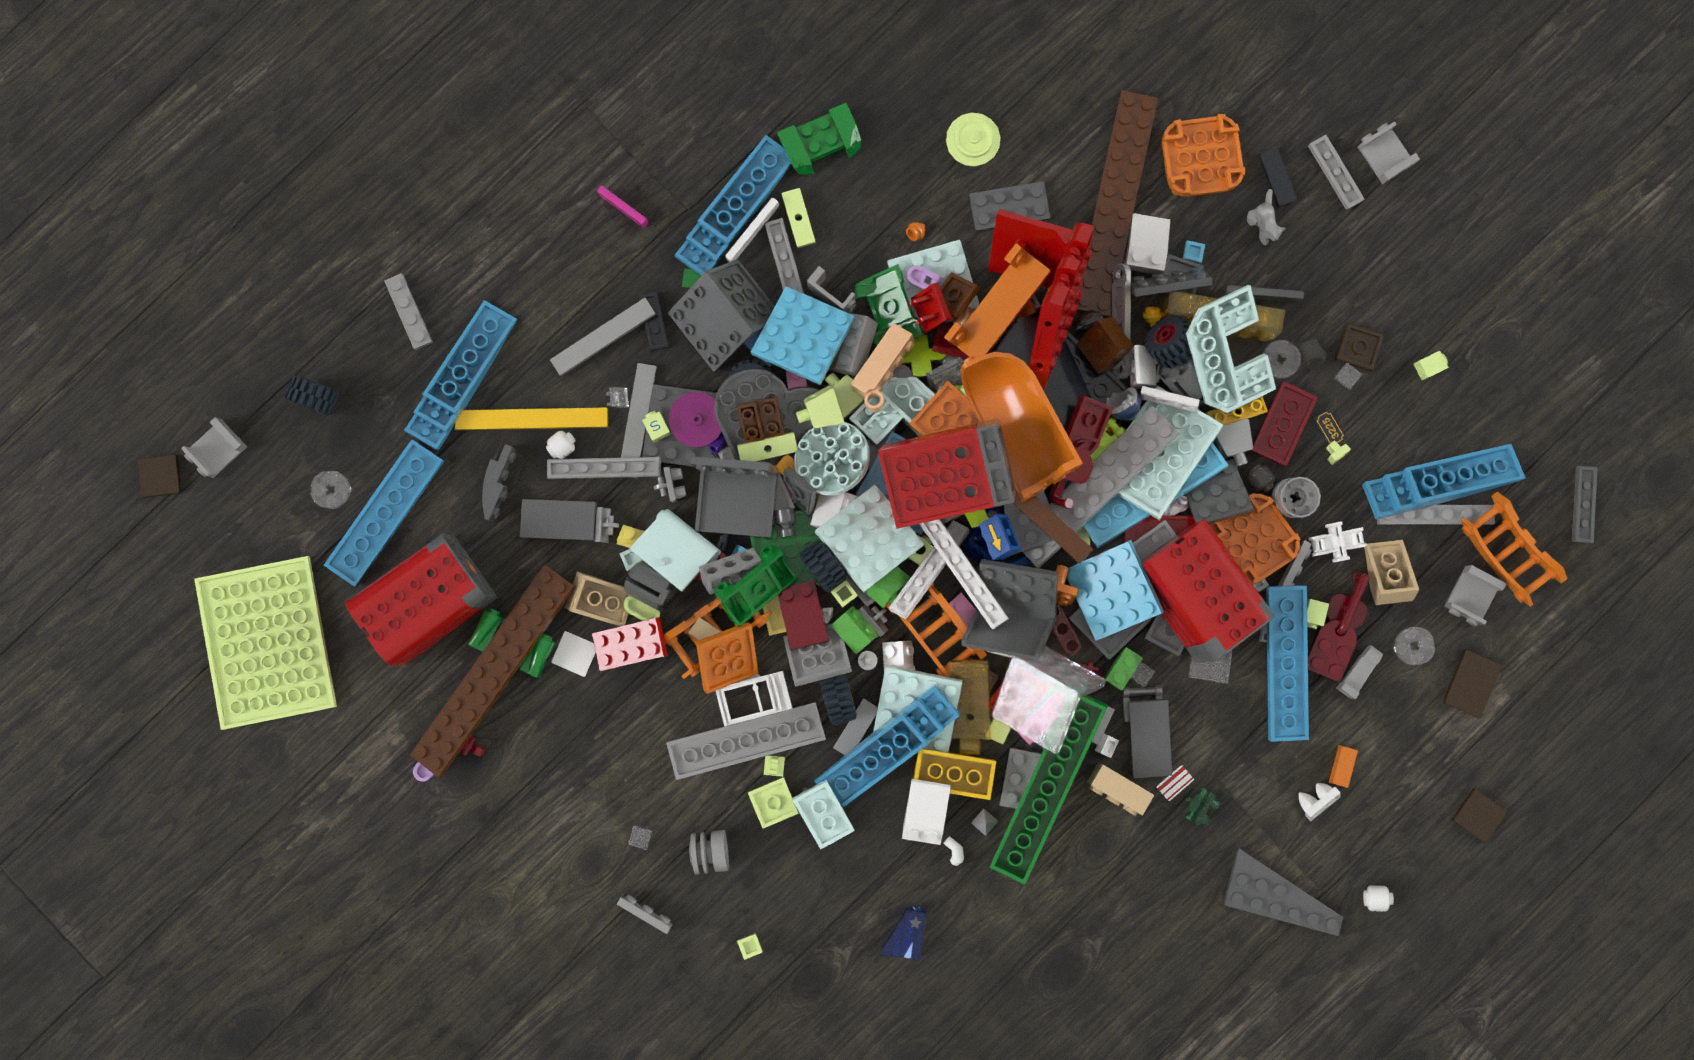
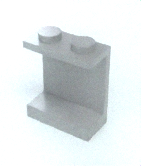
M1395 122L1390 125L1387 123L1383 124L1374 135L1369 133L1361 139L1362 143L1358 146V149L1382 184L1420 160L1416 153L1412 156L1408 154L1392 130L1397 125Z
M818 266L807 280L808 289L828 305L850 314L856 306L855 294L852 292L843 304L820 287L826 276L825 270Z
M216 417L210 421L213 427L190 448L186 446L181 448L186 453L184 457L189 462H194L198 466L197 471L202 476L211 478L217 476L247 448L222 419Z
M1473 565L1465 566L1444 607L1450 609L1449 613L1457 617L1461 615L1467 618L1466 622L1471 625H1485L1487 621L1483 617L1496 592L1502 591L1506 583Z

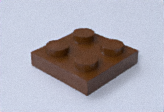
M952 272L940 287L951 317L959 320L980 291L978 285Z

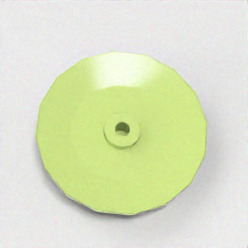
M968 113L961 115L952 122L947 131L946 143L949 153L956 161L966 166L975 167L986 164L994 158L999 149L1001 137L998 127L990 118L983 114Z

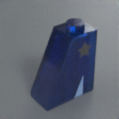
M911 905V908L906 907L882 946L881 955L921 959L926 910H922V906Z

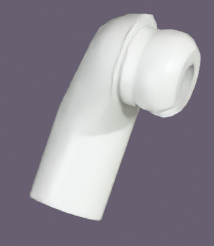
M949 836L943 844L952 850L951 863L958 866L964 860L963 847Z

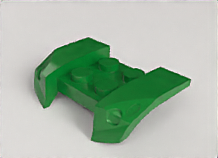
M847 103L829 110V114L795 128L792 125L777 132L791 164L797 173L801 175L814 174L811 162L844 148L848 158H851L861 147L859 131Z
M899 264L868 277L855 285V299L867 298L874 319L878 323L877 328L879 331L875 332L873 339L876 346L893 323L912 333L914 339L924 335L921 325L916 323L918 317H914L912 308L909 305V300L903 286L905 281Z

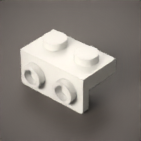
M912 641L882 643L884 672L886 665L915 671Z

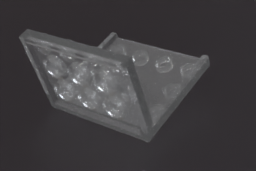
M1044 646L1039 660H1030L1018 656L1012 657L991 716L1056 754L1060 751L1079 699L1103 688L1106 680Z

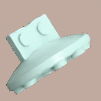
M845 422L843 424L810 429L800 440L797 446L798 452H795L794 456L796 473L814 487L817 494L838 495L852 489L864 477L870 462V448L861 431Z

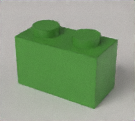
M897 566L871 586L866 594L885 608L889 603H893L911 577Z
M854 606L831 625L855 654L859 653L878 636L874 627L863 618L861 612L856 610Z
M1123 647L1104 676L1105 682L1122 691L1143 658L1127 647Z

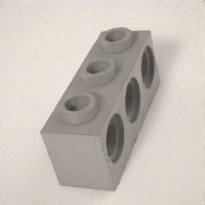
M750 548L699 566L702 582L709 594H713L717 586L722 582H730L735 585L761 564L762 560L754 548Z

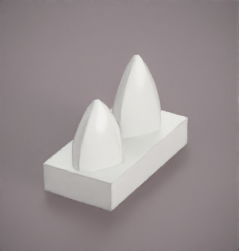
M1317 783L1316 793L1320 800L1309 794L1299 792V802L1305 811V816L1310 821L1340 798V792L1336 787L1332 788L1327 784Z

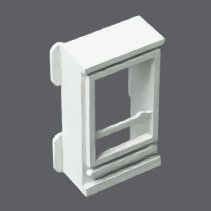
M784 671L761 677L757 674L716 690L724 726L793 709L784 678ZM766 680L773 709L763 711L756 683ZM753 684L760 712L731 720L724 691Z

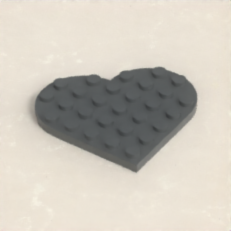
M758 368L743 369L730 375L717 391L714 411L718 425L735 460H740L737 445L745 443L737 405L777 396L785 433L794 432L798 446L802 437L813 426L810 420L799 423L796 412L806 409L803 400L820 390L813 387H796L788 390L776 375ZM770 445L764 447V450L770 449ZM795 452L789 453V455H790L793 459H794V456H795ZM784 455L755 462H767L775 466Z

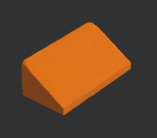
M1338 745L1329 783L1346 788L1349 787L1358 750Z

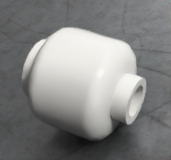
M558 431L547 440L546 449L553 458L564 459L575 450L574 442L576 440L571 433L568 432L566 434L564 431Z
M1370 885L1363 892L1364 906H1367L1370 911L1385 912L1389 909L1390 905H1393V893H1389V889L1386 886Z

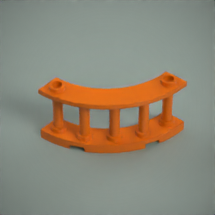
M1496 492L1491 496L1494 502L1493 508L1472 523L1464 517L1460 519L1463 524L1462 531L1471 539L1476 549L1498 577L1514 592L1516 599L1521 603L1525 602L1527 605L1532 606L1533 603L1530 597L1532 592L1550 579H1556L1563 583L1567 580V576L1562 565L1555 561L1546 551L1541 553L1534 545L1536 541L1527 529H1521L1517 523L1519 517L1510 500ZM1499 513L1503 518L1502 524L1481 538L1477 528ZM1511 530L1516 537L1515 541L1496 556H1493L1486 545L1504 531ZM1524 547L1530 554V558L1508 574L1499 562L1518 548ZM1535 564H1539L1545 569L1546 573L1526 588L1521 587L1514 580Z
M932 583L927 590L930 593L929 599L914 609L907 619L899 617L937 665L938 669H936V672L940 676L950 677L948 672L970 655L974 656L977 654L980 659H983L987 654L984 650L967 647V649L945 666L941 665L937 657L960 639L962 640L967 626ZM933 604H938L944 611L942 613L943 616L918 634L910 622ZM952 621L957 628L956 633L935 650L931 651L923 640L946 622Z
M717 598L694 613L691 618L683 621L663 635L665 645L672 646L689 669L682 675L683 679L689 675L694 677L701 671L699 663L696 665L693 663L679 644L677 636L684 632L685 635L688 634L696 645L698 639L688 632L698 618L703 619L722 632L711 617L713 610L717 607L723 608ZM769 610L762 616L759 612L754 614L752 617L755 621L751 624L752 629L755 626L760 628L767 623L766 618L772 614Z

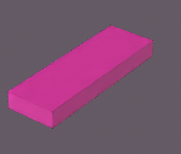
M604 186L599 187L597 192L603 199L641 227L646 228L648 221L643 215Z

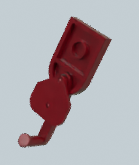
M1083 395L1079 396L1066 433L1083 464L1074 472L1066 474L1064 479L1053 484L1049 494V501L1066 509L1073 507V500L1071 498H1062V492L1067 480L1083 484L1089 479L1093 469L1091 454L1099 446L1113 407Z
M1355 572L1353 574V580L1357 584L1351 597L1343 594H1335L1331 597L1327 611L1329 621L1325 622L1324 626L1318 629L1308 652V670L1338 682L1343 677L1357 643L1354 628L1361 626L1367 615V606L1360 600L1369 581V576L1362 572Z

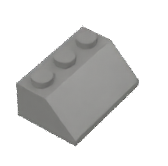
M851 313L855 320L828 370L856 376L868 359L878 323L868 316Z

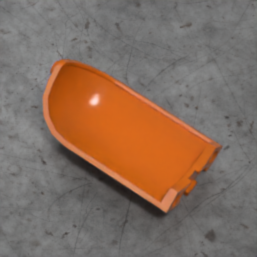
M992 352L976 358L972 356L963 361L961 380L967 399L979 422L999 419L1015 490L1022 502L1044 491L1043 488L1047 487L1048 483H1058L1066 477V474L1074 472L1083 464L1035 374L1023 360L1009 353Z

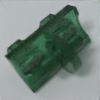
M1202 788L1199 794L1196 793L1193 799L1187 797L1186 800L1190 802V805L1187 808L1189 812L1185 818L1198 826L1200 824L1207 826L1210 822V817L1206 815L1208 809L1216 810L1220 805V801L1216 798L1215 794Z

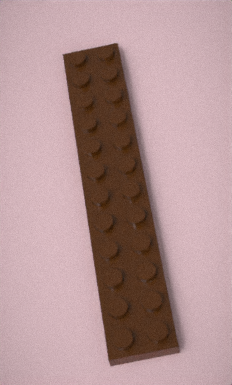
M1124 90L1120 92L1091 223L1094 226L1090 247L1092 254L1090 260L1087 261L1081 288L1083 295L1080 303H1077V311L1111 317L1112 272H1114L1113 269H1115L1114 266L1116 264H1122L1157 107L1158 98Z
M544 564L410 756L438 778L444 775L576 586Z

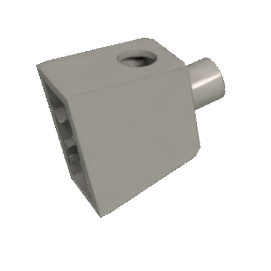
M1248 418L1223 426L1214 439L1223 458L1233 456L1236 467L1247 464L1244 452L1253 449Z

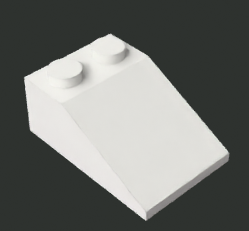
M1133 213L1124 264H1127L1131 271L1149 274L1164 272L1168 252L1170 219Z
M912 779L903 823L902 839L941 845L951 785Z

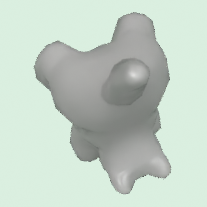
M1269 189L1266 193L1265 203L1250 210L1247 215L1248 224L1259 227V238L1263 245L1269 244V239L1272 241L1278 240L1281 233L1286 229L1285 227H1279L1276 223L1275 211L1272 206V189Z

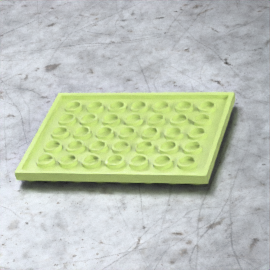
M310 556L194 579L221 730L337 707Z

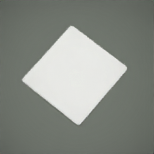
M565 631L551 662L585 677L596 653L595 645L590 641Z

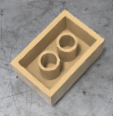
M1100 763L1096 764L1087 780V783L1090 784L1089 789L1101 796L1103 793L1107 794L1106 799L1118 806L1120 803L1124 804L1123 809L1135 816L1137 813L1143 816L1154 797L1152 793Z

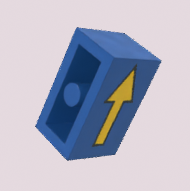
M996 514L979 524L981 534L986 541L988 552L993 560H1004L1022 550L1008 515Z

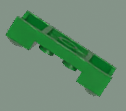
M774 545L765 546L761 550L759 557L762 563L735 585L730 582H722L714 592L731 621L738 627L798 579L797 575L787 564L783 551Z
M495 609L484 610L468 645L483 652L506 618L499 616L500 612ZM543 633L519 669L539 678L551 651L556 645V642L552 641V637Z

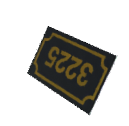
M1330 409L1314 417L1328 444L1334 440L1340 443L1347 439Z

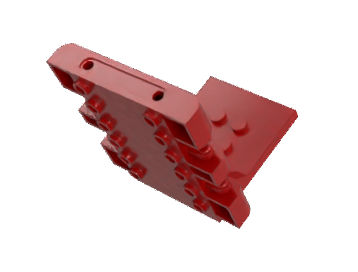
M999 209L996 215L988 270L1003 274L1010 265L1004 258L1015 244H1018L1051 270V273L1041 285L1046 287L1048 291L1040 309L1029 366L1041 387L1045 389L1052 369L1055 368L1057 362L1055 356L1060 355L1063 342L1066 340L1068 333L1066 328L1070 329L1073 316H1075L1078 308L1077 303H1080L1083 291H1081L1087 261L1090 260L1092 254L1090 247L1094 226L1078 223L1072 230Z

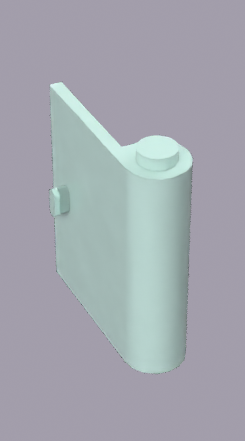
M669 509L661 510L657 514L656 520L629 548L681 592L700 572L699 566L716 561L721 553L717 547Z

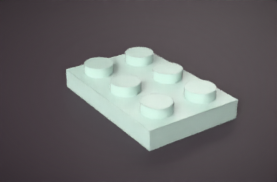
M827 780L792 798L820 849L855 831Z

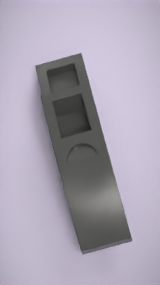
M506 444L498 462L490 459L484 478L482 494L485 519L491 522L499 516L501 510L499 506L508 495V491H506L508 487L501 483L508 476L509 471L507 469L509 464H512L516 458V449Z

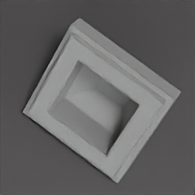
M983 808L971 824L986 836L998 820Z

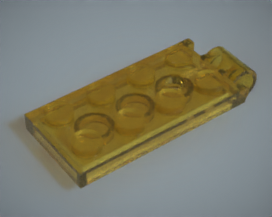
M949 660V677L963 680L957 706L960 716L954 721L951 738L960 739V754L980 755V739H991L988 661ZM973 714L974 719L969 720L967 715Z

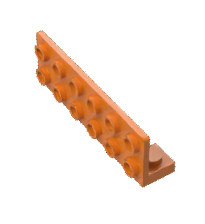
M1015 244L1004 258L1010 264L966 323L961 326L955 322L944 337L969 357L974 356L976 358L991 351L1051 273L1049 268L1027 253L1018 244Z

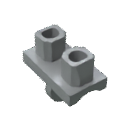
M664 467L666 483H664L663 477H658L659 485H655L654 490H660L661 496H667L666 489L668 488L670 502H678L677 499L687 496L685 486L675 487L674 485L675 480L683 479L682 469Z
M597 507L595 542L609 543V535H613V528H619V524L614 523L611 509Z
M864 605L858 610L863 618L874 627L878 636L881 637L888 631V628L884 625L887 621V618L883 615L887 611L885 608L880 611L876 606L870 609Z

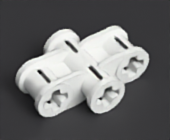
M1343 522L1326 524L1325 528H1328V535L1308 538L1312 545V557L1333 552L1334 559H1332V562L1349 560L1350 556H1347V549L1367 546L1363 539V527L1342 532L1341 525H1343Z

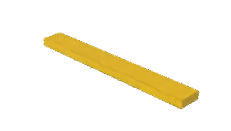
M608 408L462 410L455 422V430L608 427Z

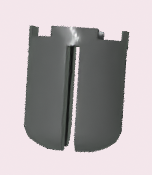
M1192 355L1189 356L1190 359L1183 362L1180 366L1177 364L1174 368H1165L1158 365V376L1174 394L1198 400L1203 397Z
M644 561L636 563L628 573L630 577H627L624 582V590L629 596L659 612L665 610L663 608L664 604L672 600L677 591L673 584Z

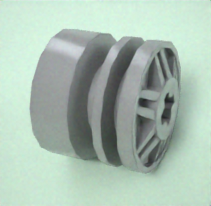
M1304 477L1283 479L1277 483L1272 490L1271 498L1275 501L1273 503L1282 516L1302 518L1310 516L1316 511L1320 504L1321 495L1319 488L1312 480ZM1290 495H1293V497L1296 498L1295 501H1293V499L1290 498Z
M725 830L712 831L710 840H707L704 832L700 834V841L698 840L697 833L691 834L689 855L695 875L701 873V865H703L704 873L709 872V864H713L715 872L729 870L728 844Z

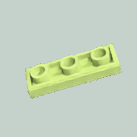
M800 188L783 192L782 197L797 248L816 243ZM798 216L802 217L800 221L795 220V218Z
M794 432L737 445L740 460L760 461L798 452ZM770 445L769 450H764V447Z

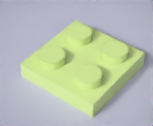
M784 777L748 792L762 828L799 814Z

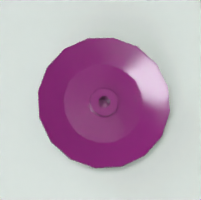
M692 392L684 394L675 401L670 409L669 425L671 432L678 441L686 446L702 447L709 445L718 438L721 429L715 416V399L706 393Z

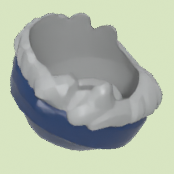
M1130 387L1118 394L1112 393L1111 398H1107L1105 404L1113 407L1111 417L1122 421H1130L1137 416L1142 399L1137 390Z

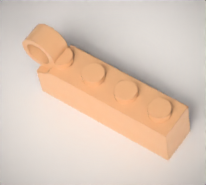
M895 323L891 325L851 383L852 391L864 398L866 408L871 412H879L884 408L885 401L881 393L882 387L885 382L888 383L891 380L894 369L902 364L903 356L906 352H910L914 346L913 334ZM873 397L881 399L880 403L875 406L870 405L869 400Z

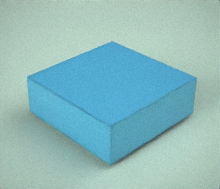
M1187 240L1182 259L1201 264L1205 244Z

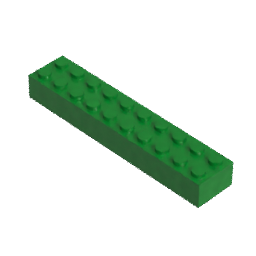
M1073 688L1071 689L989 868L1024 885L1026 884L1107 710V704Z

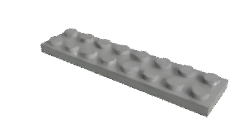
M813 702L794 707L793 709L666 742L675 778L678 780L823 741L826 738L817 704Z

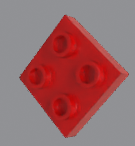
M938 283L931 284L911 297L912 302H909L910 307L914 306L919 318L916 320V323L921 324L924 333L931 332L952 319Z

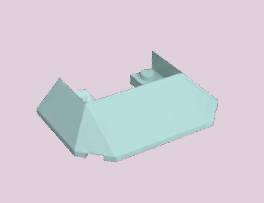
M1250 285L1244 286L1198 308L1186 333L1204 403L1226 413L1276 389L1268 355L1263 353L1236 367L1233 366L1226 336L1259 321Z
M892 377L882 387L881 393L884 397L885 405L881 411H869L864 402L849 418L854 426L876 446L901 420L918 436H921L909 423L935 394L917 377ZM873 397L869 400V404L872 406L878 405L881 399Z

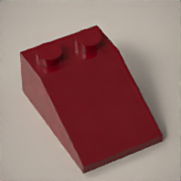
M815 581L789 586L778 594L791 650L829 641L820 592Z

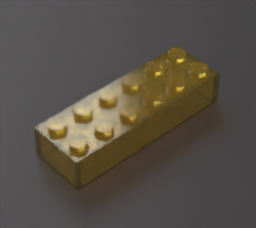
M1170 291L1163 299L1162 317L1160 320L1167 316L1176 315L1177 317L1179 315L1185 318L1191 325L1198 308L1217 300V298ZM1255 305L1259 321L1234 333L1240 334V337L1243 338L1255 336L1259 337L1261 341H1271V339L1273 340L1282 333L1285 310Z

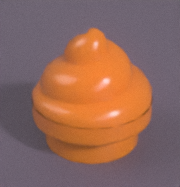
M912 222L908 225L906 234L910 240H921L924 237L925 225L923 223Z

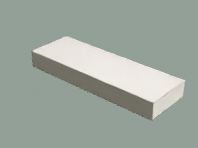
M1142 386L1140 395L1142 400L1195 413L1198 410L1200 401Z

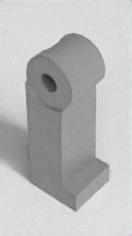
M1372 645L1367 646L1336 689L1350 699H1356L1363 684L1381 660L1383 653Z

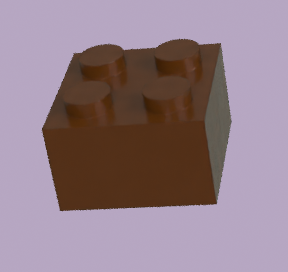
M1112 316L1098 320L1077 343V346L1098 374L1112 370L1134 347Z

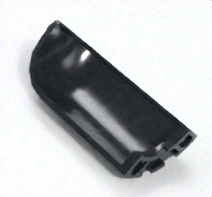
M1040 313L1034 318H1030V315L1016 319V323L1008 327L990 353H1009L1030 366ZM1065 340L1060 355L1055 356L1057 358L1055 368L1052 369L1043 391L1066 431L1079 396L1083 395L1091 398V395Z

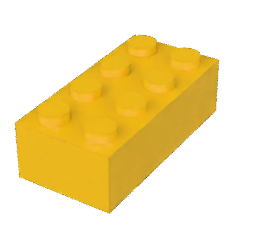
M922 748L917 752L913 779L951 785L950 794L990 800L996 760Z

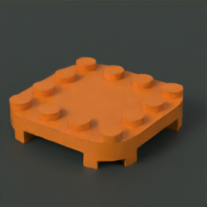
M1226 114L1184 121L1179 119L1173 121L1165 130L1162 136V149L1167 182L1174 195L1192 197L1223 193L1233 190L1240 184L1245 175L1238 134L1240 129L1238 124H1235L1232 119L1226 117Z
M1255 493L1249 495L1254 508L1253 512L1209 524L1253 585L1292 561L1298 555L1300 549L1298 533H1294L1273 503L1275 501L1270 496L1267 497Z

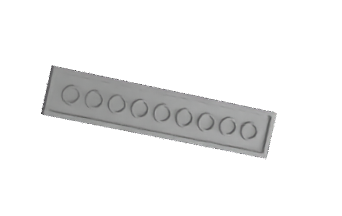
M1152 406L1093 462L1090 477L1085 483L1078 484L1072 482L1062 492V498H1071L1073 500V507L1066 509L1050 503L1051 511L1077 533L1175 440L1180 433ZM1054 540L1022 552L1039 569L1061 547Z

